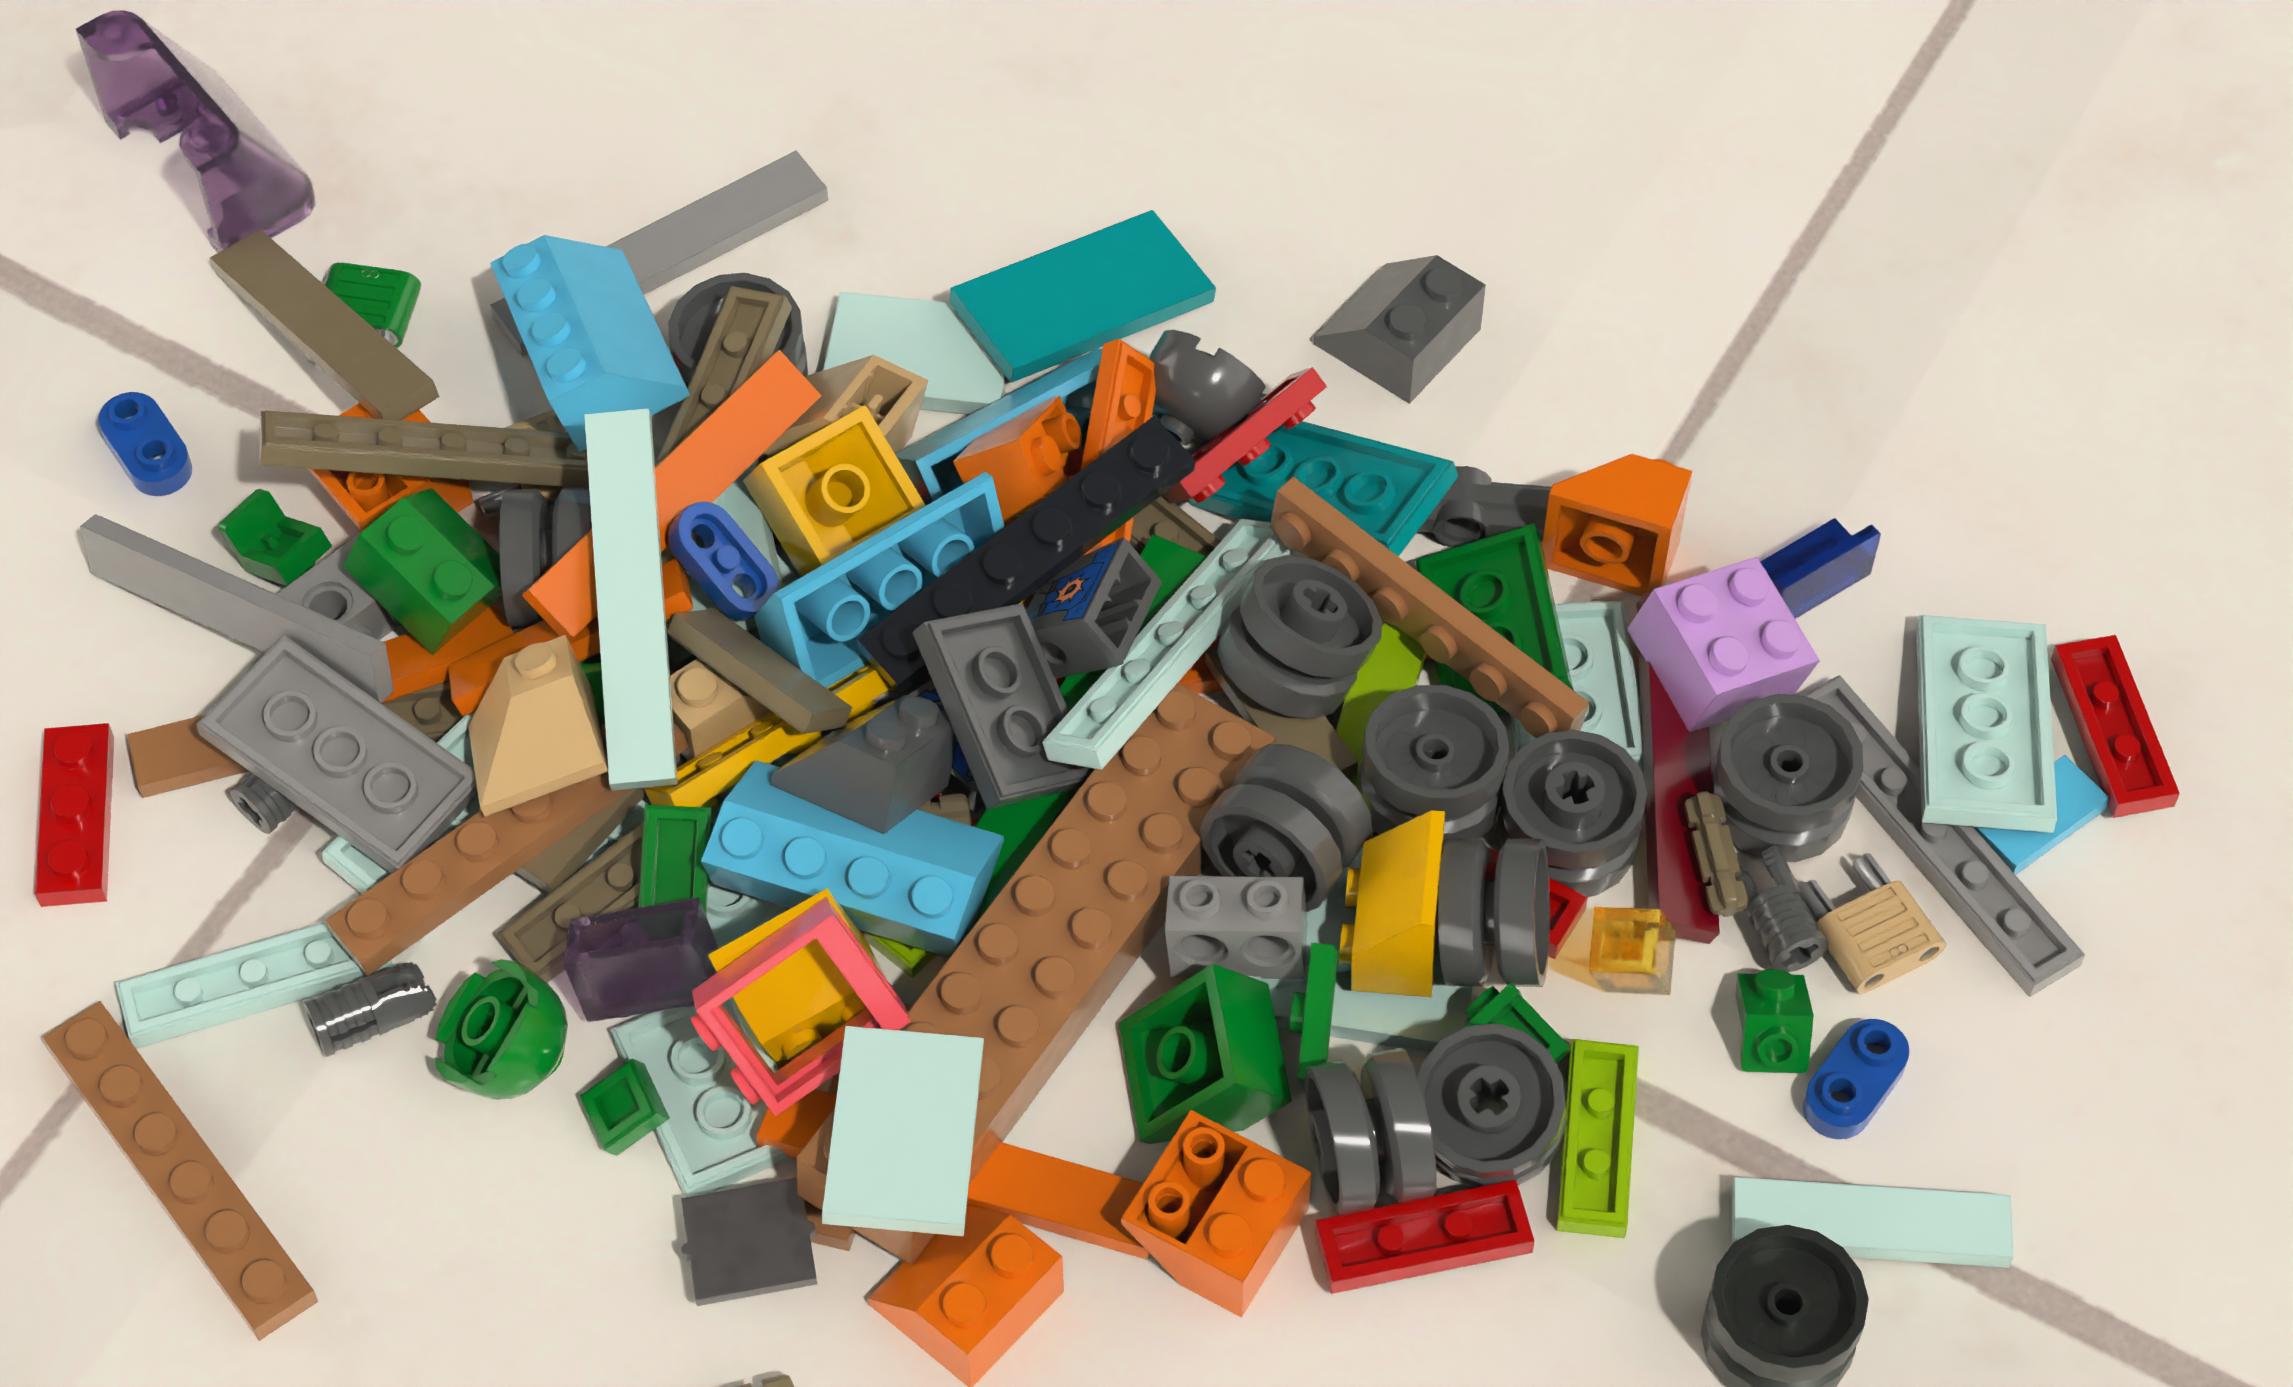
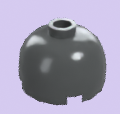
M1173 329L1163 332L1149 357L1155 363L1156 395L1153 414L1160 419L1159 422L1181 445L1187 446L1191 439L1207 443L1224 430L1244 422L1248 417L1247 413L1257 406L1261 398L1266 395L1262 393L1266 386L1248 366L1230 353L1218 348L1213 356L1207 352L1197 350L1195 348L1201 340L1200 337Z

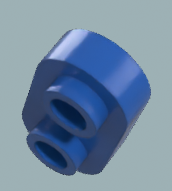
M127 392L111 398L104 404L98 417L103 438L134 486L140 492L150 496L169 495L185 486L192 474V463L186 445L155 400L143 393ZM159 454H163L161 458L155 459Z
M694 503L674 518L669 527L668 540L675 557L724 614L737 620L754 618V615L775 592L779 591L777 574L772 565L728 512L714 503ZM691 532L698 534L703 539L704 548L698 547L691 536ZM732 582H737L743 587L745 598L741 597L733 589Z
M1866 1019L1853 1024L1846 1031L1812 1077L1806 1090L1803 1112L1807 1122L1816 1132L1831 1139H1848L1858 1135L1865 1129L1903 1076L1908 1062L1909 1044L1904 1034L1896 1026L1880 1019ZM1868 1043L1880 1045L1886 1050V1053H1872L1865 1045ZM1842 1091L1851 1098V1101L1845 1103L1838 1102L1831 1097L1830 1093Z

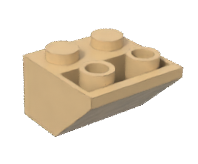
M875 355L807 375L805 378L822 396L764 454L773 457L864 405L868 408L893 452L896 454L903 449L913 435L928 380Z

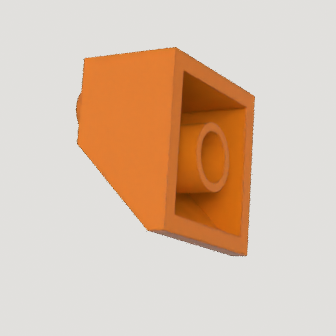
M1629 454L1553 484L1549 493L1542 542L1547 569L1638 596H1643L1646 592L1651 593L1655 588L1664 586L1680 542L1693 471L1677 467L1666 460L1649 459Z
M967 1205L964 1236L935 1234L913 1265L904 1261L867 1298L868 1305L966 1386L973 1387L1064 1292L1062 1255L1011 1214Z

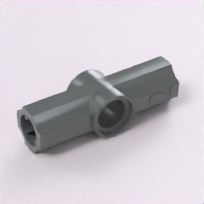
M1455 466L1459 477L1418 530L1419 532L1434 533V536L1441 543L1449 547H1458L1535 523L1540 533L1541 541H1543L1548 499L1552 487L1492 482L1491 477L1478 468Z

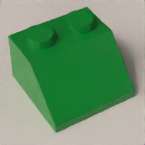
M432 488L403 497L358 535L342 566L432 655L438 652L503 595L500 554Z
M1211 964L1119 1022L1140 1142L1154 1144L1171 1141L1190 1110L1233 1132L1249 1128L1292 1102L1268 983Z

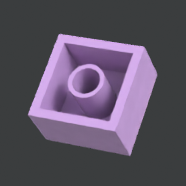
M1758 557L1655 588L1627 628L1645 661L1651 663L1689 732L1730 720L1735 713L1750 701L1774 694L1794 695L1820 661Z

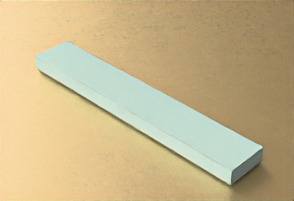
M649 408L584 414L609 785L612 791L677 785L651 414Z
M1241 519L1135 637L1124 663L1108 668L1044 739L1042 743L1048 760L1099 770L1106 766L1220 635L1232 612L1241 604L1242 594L1254 572L1267 559L1289 555L1293 551L1269 528L1270 522Z

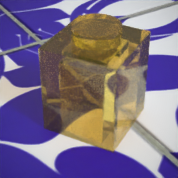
M1594 907L1588 972L1604 992L1670 995L1676 930L1661 909Z

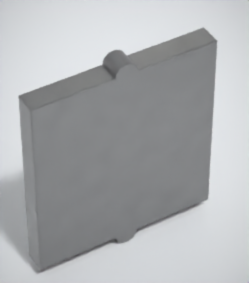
M797 1178L681 1198L687 1243L681 1247L684 1260L690 1261L697 1306L818 1284L811 1239L816 1236V1227L812 1221L807 1220L804 1198L797 1195Z

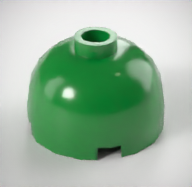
M500 959L491 962L500 969L491 972L485 978L475 972L463 982L449 1001L438 1024L435 1038L445 1044L444 1062L435 1057L436 1068L444 1079L467 1092L496 1100L513 1099L527 1094L553 1074L563 1058L568 1028L565 1008L552 987L535 972L515 961Z

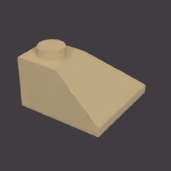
M566 635L544 643L531 644L520 652L504 657L468 725L479 804L485 817L608 772L594 690Z

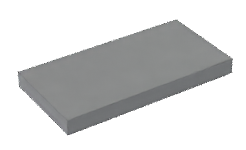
M285 635L197 723L198 733L201 737L391 873L429 848L478 795L475 770Z

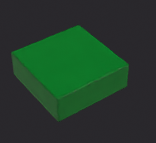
M633 1058L580 1095L604 1151L616 1156L670 1119L645 1064Z

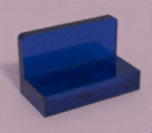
M1834 518L1762 560L1761 564L1796 619L1871 574L1881 533L1871 524L1851 535Z

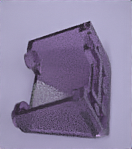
M124 10L111 11L76 28L105 122L120 140L130 135L129 128L151 130L159 143L182 132L179 142L181 153L187 164L196 173L211 224L207 234L211 246L217 253L259 229L270 238H273L300 223L311 214L315 207V194L308 174L215 69L132 12Z

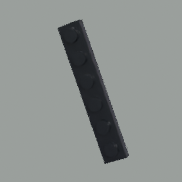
M1155 416L1151 417L859 637L857 642L860 652L900 695L929 673L912 633L922 623L1021 603L1195 470V459Z

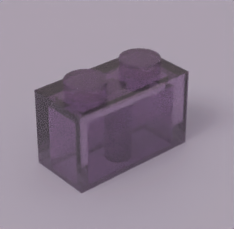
M693 898L570 919L563 965L587 1022H594L678 1007L694 1006L692 990L717 973L708 955L718 950L719 947L700 898Z

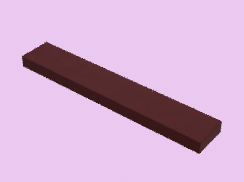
M1646 592L1636 603L1637 613L1651 593ZM1638 649L1643 778L1647 789L1645 829L1650 932L1710 944L1720 934L1719 915H1715L1710 911L1705 893V888L1710 886V882L1703 883L1691 838V832L1696 831V827L1689 828L1684 811V803L1687 799L1696 796L1700 792L1708 791L1712 794L1709 727L1692 732L1688 731L1651 663L1645 661Z

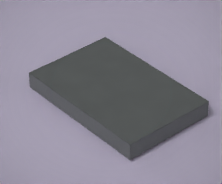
M1023 603L924 622L912 632L987 810L1081 788L1094 771V768L1050 761L1047 758L1042 743L1068 714L1069 710Z

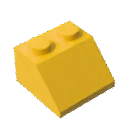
M866 405L760 463L743 480L800 577L805 576L926 506Z
M1431 810L1363 843L1361 868H1348L1345 907L1357 909L1355 924L1342 923L1339 964H1351V991L1432 997L1438 934V889L1440 864L1444 847L1445 811Z
M828 888L708 955L718 973L827 897L884 975L867 940ZM817 939L808 943L732 997L761 1046L781 1068L867 1009Z

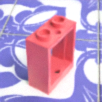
M827 897L692 990L695 1008L698 1013L692 1016L690 1020L696 1031L713 1052L722 1046L737 1064L735 1068L730 1070V1074L741 1092L752 1105L763 1099L775 1117L840 1072L845 1026L900 1030L911 1022L901 998ZM817 939L867 1009L773 1073L722 1003L808 943Z

